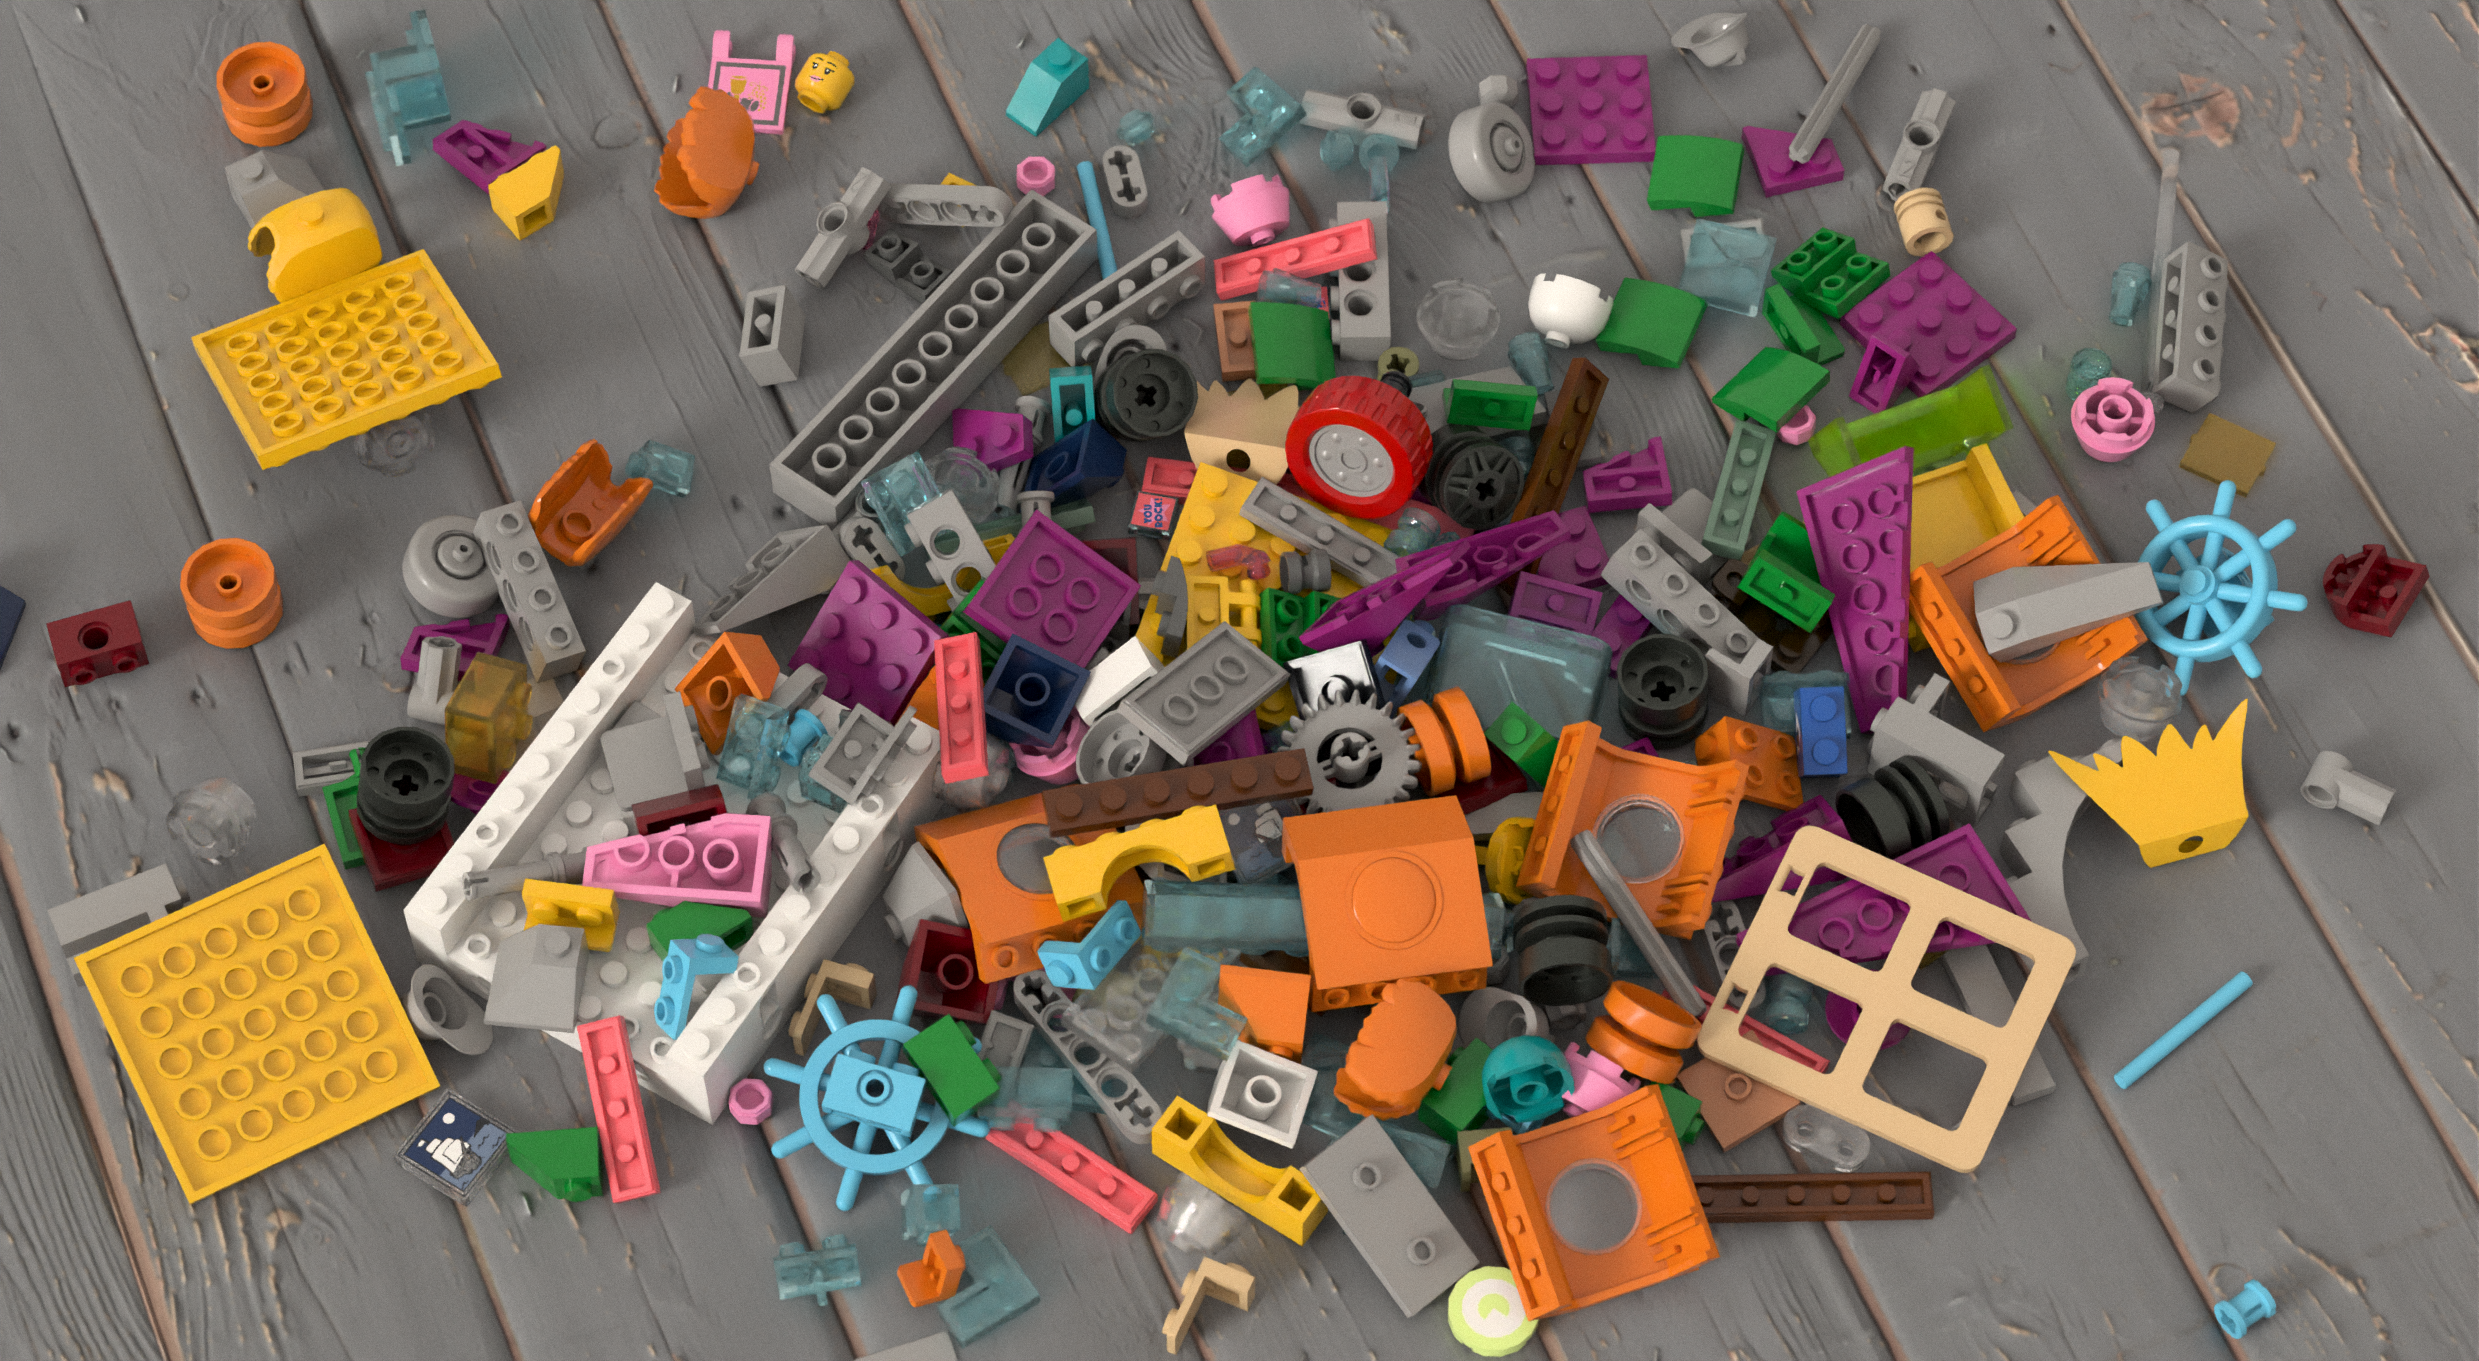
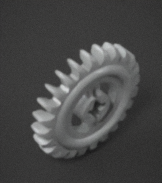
M1357 689L1354 690L1349 703H1345L1341 691L1336 690L1333 705H1330L1324 696L1320 694L1317 701V712L1307 703H1304L1302 713L1305 721L1295 715L1291 716L1290 725L1296 733L1284 730L1281 738L1290 747L1281 746L1277 752L1305 748L1314 787L1311 796L1293 798V804L1301 805L1308 802L1309 805L1306 810V815L1318 813L1319 811L1323 813L1392 804L1394 800L1397 802L1409 801L1410 795L1403 788L1413 789L1418 786V779L1409 774L1417 773L1422 769L1421 761L1411 760L1415 757V751L1421 749V745H1407L1408 737L1416 734L1415 728L1401 731L1406 721L1404 713L1390 719L1393 707L1392 702L1389 701L1382 709L1377 710V696L1375 693L1371 695L1364 705L1361 704ZM1343 733L1336 737L1332 743L1330 759L1317 763L1318 751L1324 742L1336 734ZM1363 736L1370 739L1371 742L1367 743L1368 741ZM1348 752V754L1350 755V757H1349V756H1344V757H1342V755H1343V753ZM1357 757V761H1352L1351 758ZM1379 758L1382 760L1381 770L1378 775L1364 787L1345 789L1339 788L1327 781L1335 777L1346 783L1357 782L1367 773L1369 762Z

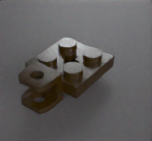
M1736 559L1728 560L1714 577L1712 588L1709 592L1759 639L1773 646L1770 669L1792 684L1834 632L1828 609L1813 631L1809 633L1737 588L1741 580L1731 575H1736L1742 579L1748 565ZM1783 618L1791 623L1790 626L1793 628V632L1788 629L1783 630L1782 633L1775 629L1777 622L1774 619Z

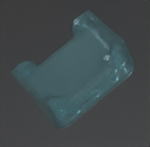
M1456 604L1446 609L1438 634L1440 645L1433 654L1422 700L1431 708L1435 694L1458 686L1464 691L1471 702L1480 725L1484 730H1487L1512 701L1558 742L1563 726L1588 720L1598 725L1609 688L1613 651L1608 643L1593 636L1468 605Z

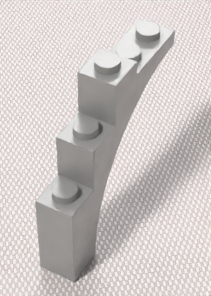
M2135 733L2128 736L2141 743ZM2119 738L2107 741L2098 751L2094 752L2123 767L2122 740ZM2094 753L2084 758L2081 755L2071 758L2076 762L2099 771L2093 757ZM2050 755L2039 761L2035 759L2029 760L2020 765L2014 772L2009 795L2024 817L2015 820L2005 829L1999 852L2015 875L2007 878L2006 881L2031 921L2067 937L2075 946L2076 956L2065 979L2064 986L2084 976L2089 953L2074 928L2065 899L2062 869L2063 857L2071 830L2093 800L2056 764ZM2018 952L2031 972L2034 966L2033 960Z

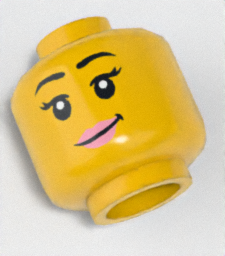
M829 51L828 54L815 53L811 55L795 80L799 101L807 108L818 113H825L826 110L834 111L840 108L855 82L854 75L848 68L849 61L834 51Z

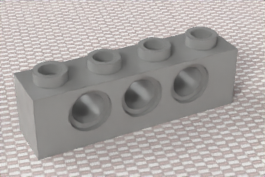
M1337 202V218H1329V229L1370 218L1374 226L1377 251L1376 260L1330 272V277H1338V286H1330L1331 311H1339V320H1331L1332 345H1340V361H1378L1380 355L1390 348L1386 202Z
M951 487L908 511L907 517L910 522L904 525V528L916 548L924 545L932 560L925 564L936 584L940 585L945 582L953 597L946 601L953 612L971 591V589H963L957 584V573L964 567H973L979 571L981 578L987 579L995 568L996 563ZM949 529L958 534L960 542L955 550L943 552L936 547L934 539L942 530Z
M521 500L481 512L473 534L482 550L485 563L490 567L496 580L498 593L537 683L577 671L586 650Z
M1639 529L1612 555L1601 573V576L1663 634H1672L1686 638L1701 650L1704 657L1709 649L1713 648L1740 664L1758 639L1752 631L1642 529Z

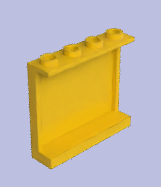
M1987 443L1971 448L1965 460L1913 477L1910 574L1920 565L1928 562H1933L1934 566L1939 568L2005 532L2024 518ZM1909 611L1908 642L1913 652L1931 647Z

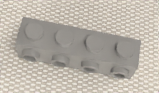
M1178 230L1050 314V345L1071 367L1083 366L1086 363L1097 361L1112 334L1122 327L1134 324L1144 326L1151 320L1162 318L1172 306L1183 299L1194 297L1205 285V256Z
M2187 241L2163 259L2152 395L2193 414L2207 403L2212 402L2218 396L2221 389V381L2219 380L2220 366L2224 352L2222 338L2223 326L2226 321L2224 310L2229 282L2227 279V259Z

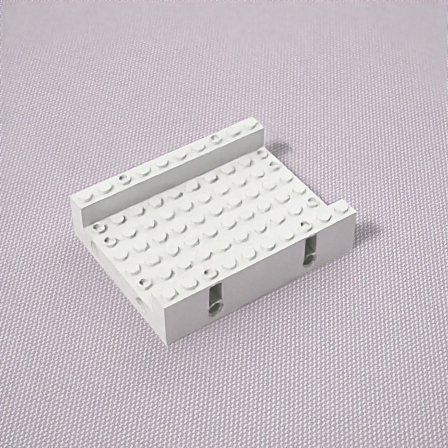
M655 582L412 898L403 912L418 962L423 965L433 964L443 969L454 982L488 1000L500 941L524 931L527 910L522 898V891L468 901L464 893L470 891V888L463 889V874L465 872H476L542 861L543 857L551 852H557L559 855L582 852V849L587 846L638 835L633 811L624 812L618 807L600 738L604 732L614 728L635 700L661 716L667 715L663 695L676 692L674 690L675 687L718 640L708 634L699 636L695 634L693 627L696 625L691 600ZM781 672L778 673L771 695L789 678ZM822 694L807 711L811 712L822 722L828 732V737L823 742H816L802 756L803 762L799 766L792 767L774 752L769 742L773 736L756 723L758 712L719 756L712 755L708 748L706 754L710 769L702 771L705 786L719 785L726 811L730 814L746 815L749 803L758 795L764 793L779 795L785 803L786 814L791 815L797 823L798 832L796 837L810 857L812 864L820 873L819 885L808 893H803L802 888L800 892L796 891L792 886L789 876L777 859L774 850H772V878L766 918L752 917L753 936L747 943L733 951L739 956L737 969L734 973L695 975L686 1027L677 1040H673L655 1021L654 1006L656 1000L660 997L663 981V961L650 945L646 926L659 911L671 906L616 898L620 914L613 947L610 952L589 950L590 954L575 1032L542 1031L582 1052L577 1026L619 1015L624 1016L638 1084L713 1125L729 1103L730 1089L744 1078H747L803 1000L810 975L812 973L818 974L824 959L831 961L903 861L910 846L916 843L914 826L931 822L954 790V782L945 784L942 776L939 730L912 717L910 721L917 725L897 757L891 763L870 796L868 797L861 792L853 805L808 776L841 728L839 718L841 710H851ZM699 731L691 732L692 735L704 741Z

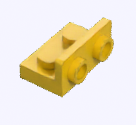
M525 879L522 891V898L527 910L524 930L538 924L584 928L589 950L610 952L612 950L620 914L614 890Z

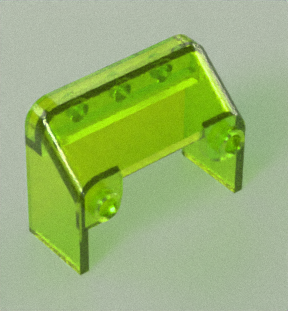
M1986 365L1975 371L1958 385L1846 424L1844 416L1835 418L1807 441L1814 458L1829 477L1904 446L1914 448L1913 471L1963 453L1967 457L1971 448L1987 443L1991 451L1989 443L2013 429L2014 426L1990 365Z

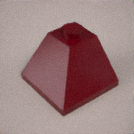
M920 919L902 967L896 1003L900 990L904 986L911 985L915 987L918 993L912 1016L939 1021L949 1014L956 1023L962 1020L967 1024L987 1025L991 1011H994L999 980L987 984L980 980L971 929Z

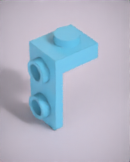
M1117 900L1081 943L1046 940L1037 950V954L1053 987L1095 990L1140 937L1141 930L1126 900Z
M701 934L697 936V939L670 940L668 955L662 964L663 981L660 997L655 1002L654 1015L656 1024L673 1040H677L686 1027L695 975L734 973L737 969L739 956L724 943L722 938L711 934Z

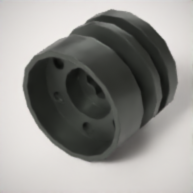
M1162 349L1142 350L1110 363L1102 372L1094 391L1095 410L1103 426L1118 438L1130 442H1141L1165 437L1182 429L1193 416L1198 401L1197 381L1189 365L1176 354ZM1143 390L1146 396L1142 399L1143 404L1138 405L1135 399L1139 395L1138 391Z
M1449 424L1431 433L1433 456L1429 468L1418 487L1421 495L1465 528L1481 530L1494 527L1509 517L1519 504L1524 489L1523 469L1517 457L1476 426Z
M1652 634L1630 645L1623 652L1617 666L1619 721L1626 734L1635 741L1648 737L1654 749H1675L1690 743L1703 731L1708 719L1707 661L1701 650L1686 638L1672 634Z
M396 727L381 732L368 743L361 758L360 780L357 791V814L363 826L375 837L392 844L413 845L430 839L442 829L449 815V804L455 774L454 757L447 744L434 733L418 727Z
M1902 756L1889 763V766L1886 765L1876 770L1873 779L1867 776L1837 791L1836 794L1837 814L1842 819L1852 842L1891 860L1910 852L1912 848H1919L1949 833V814L1938 788L1925 769L1914 759L1907 756Z
M1555 895L1536 899L1522 906L1514 914L1513 932L1516 935L1515 949L1520 954L1517 959L1519 992L1523 997L1536 1004L1571 1006L1592 1001L1604 995L1610 989L1613 982L1611 954L1606 947L1609 934L1606 928V910L1601 903L1589 897Z

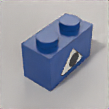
M1844 686L1797 689L1794 691L1798 777H1841L1848 774Z

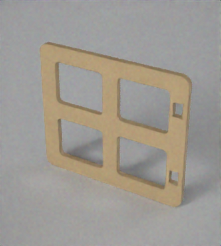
M1805 826L1796 832L1702 1024V1028L1697 1036V1047L1704 1057L1950 1169L1960 1173H1969L1976 1170L1982 1162L2076 956V949L2072 941L2063 935L1819 827ZM1817 868H1830L1902 900L1909 905L1910 911L1880 971L1868 970L1792 936L1788 932L1790 922ZM1790 870L1804 877L1795 896L1781 892ZM1949 921L2028 956L2033 960V969L2005 1026H1993L1912 988L1911 982L1941 922ZM1777 967L1861 1006L1862 1012L1832 1073H1820L1747 1040L1739 1034L1738 1030L1768 969ZM1733 987L1747 994L1738 1014L1728 1009H1723ZM1894 1023H1902L1978 1057L1986 1063V1070L1958 1129L1954 1131L1946 1130L1873 1097L1863 1090V1084L1890 1027Z

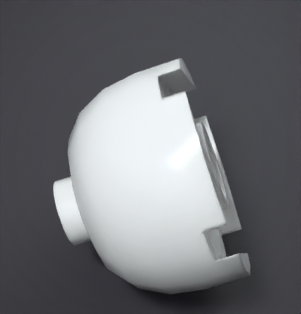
M1546 274L1536 276L1528 302L1530 319L1536 329L1546 335L1545 341L1548 344L1566 349L1569 348L1570 343L1583 344L1594 339L1604 329L1614 304L1613 298L1610 295L1605 302L1599 298L1600 288L1569 276L1556 274L1554 282L1544 281Z

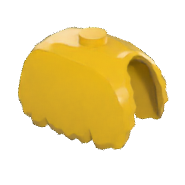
M347 188L319 191L282 205L260 219L248 235L249 242L247 247L249 251L253 252L254 256H272L266 273L269 279L268 288L270 292L274 293V296L280 303L377 267L383 257L378 233L367 208L361 199Z

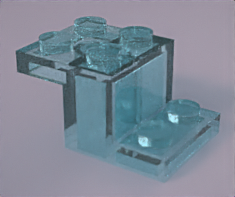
M425 9L409 12L412 29L405 30L408 46L369 54L373 71L365 72L369 92L373 96L371 97V102L378 123L384 152H393L396 166L412 163L405 131L451 121L442 72Z

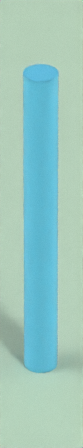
M1084 161L1077 165V171L1090 226L1097 230L1098 261L1102 279H1105L1117 271V266L1093 164L1089 161Z
M2239 972L2114 1075L2115 1082L2122 1089H2127L2251 987L2253 985L2251 978L2245 972Z

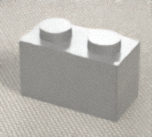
M786 285L747 293L739 357L759 387L798 380L806 315Z

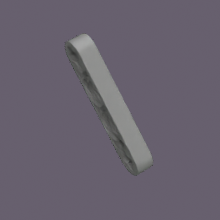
M890 183L891 188L877 207L876 212L885 220L897 224L999 227L1010 214L1013 203L1006 193L991 186Z

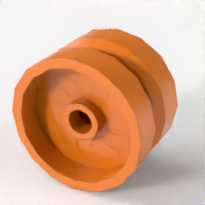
M254 42L234 50L220 65L217 71L216 87L222 103L225 121L231 133L241 141L258 147L278 146L295 139L307 128L313 116L312 95L308 87L305 67L299 55L290 48L274 42Z
M240 538L218 539L202 545L187 559L181 571L180 589L196 633L206 642L225 649L245 648L261 642L276 629L283 615V596L268 553L256 543Z
M1458 686L1435 694L1433 696L1432 708L1422 699L1397 708V717L1402 713L1406 715V721L1401 731L1415 728L1416 734L1408 737L1407 745H1421V749L1415 751V757L1411 760H1418L1422 763V769L1414 773V775L1418 779L1423 791L1429 797L1454 789L1456 776L1467 784L1490 775V754L1482 727L1471 702L1464 691Z
M1614 981L1603 1001L1610 1015H1600L1594 1018L1585 1036L1586 1042L1600 1055L1631 1073L1657 1083H1673L1684 1064L1683 1058L1677 1049H1688L1693 1046L1702 1028L1700 1021L1680 1005L1654 991L1631 982Z

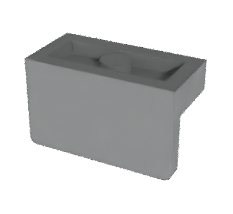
M1758 638L1740 664L1710 648L1705 655L1708 668V696L1746 717L1768 686L1773 646Z

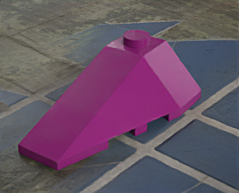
M1553 510L1395 559L1398 572L1466 539L1471 546L1414 608L1410 615L1414 620L1430 621L1439 618L1443 614L1458 610L1571 538L1570 529Z
M1466 539L1335 601L1299 636V639L1303 645L1319 652L1366 639L1371 657L1377 655L1385 648L1383 641L1471 548L1469 542Z
M1821 794L1800 804L1796 809L1779 815L1770 821L1773 830L1759 838L1748 836L1738 843L1740 848L1737 850L1736 855L1730 859L1724 857L1723 873L1716 884L1711 903L1766 894L1794 835L1802 827L1816 826L1852 842L1842 819ZM1819 867L1816 869L1808 886L1820 885L1828 881L1837 882L1848 876L1827 867ZM1790 870L1781 891L1799 888L1804 877Z

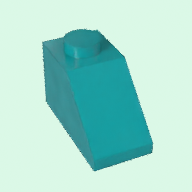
M1057 38L1030 63L1006 110V116L1037 137L1089 89L1088 58Z
M1091 365L1049 368L1054 443L1092 418L1095 420Z

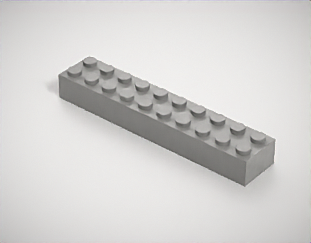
M1031 189L1011 210L1005 222L1001 226L995 227L770 463L773 493L822 525L827 524L830 530H833L855 506V498L858 492L866 486L874 485L900 455H910L912 457L952 415V410L958 408L1098 259L1097 230Z

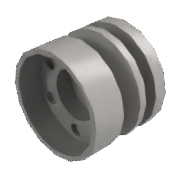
M1117 709L1106 713L1092 724L1082 738L1076 754V772L1082 784L1194 766L1193 759L1183 766L1117 712Z

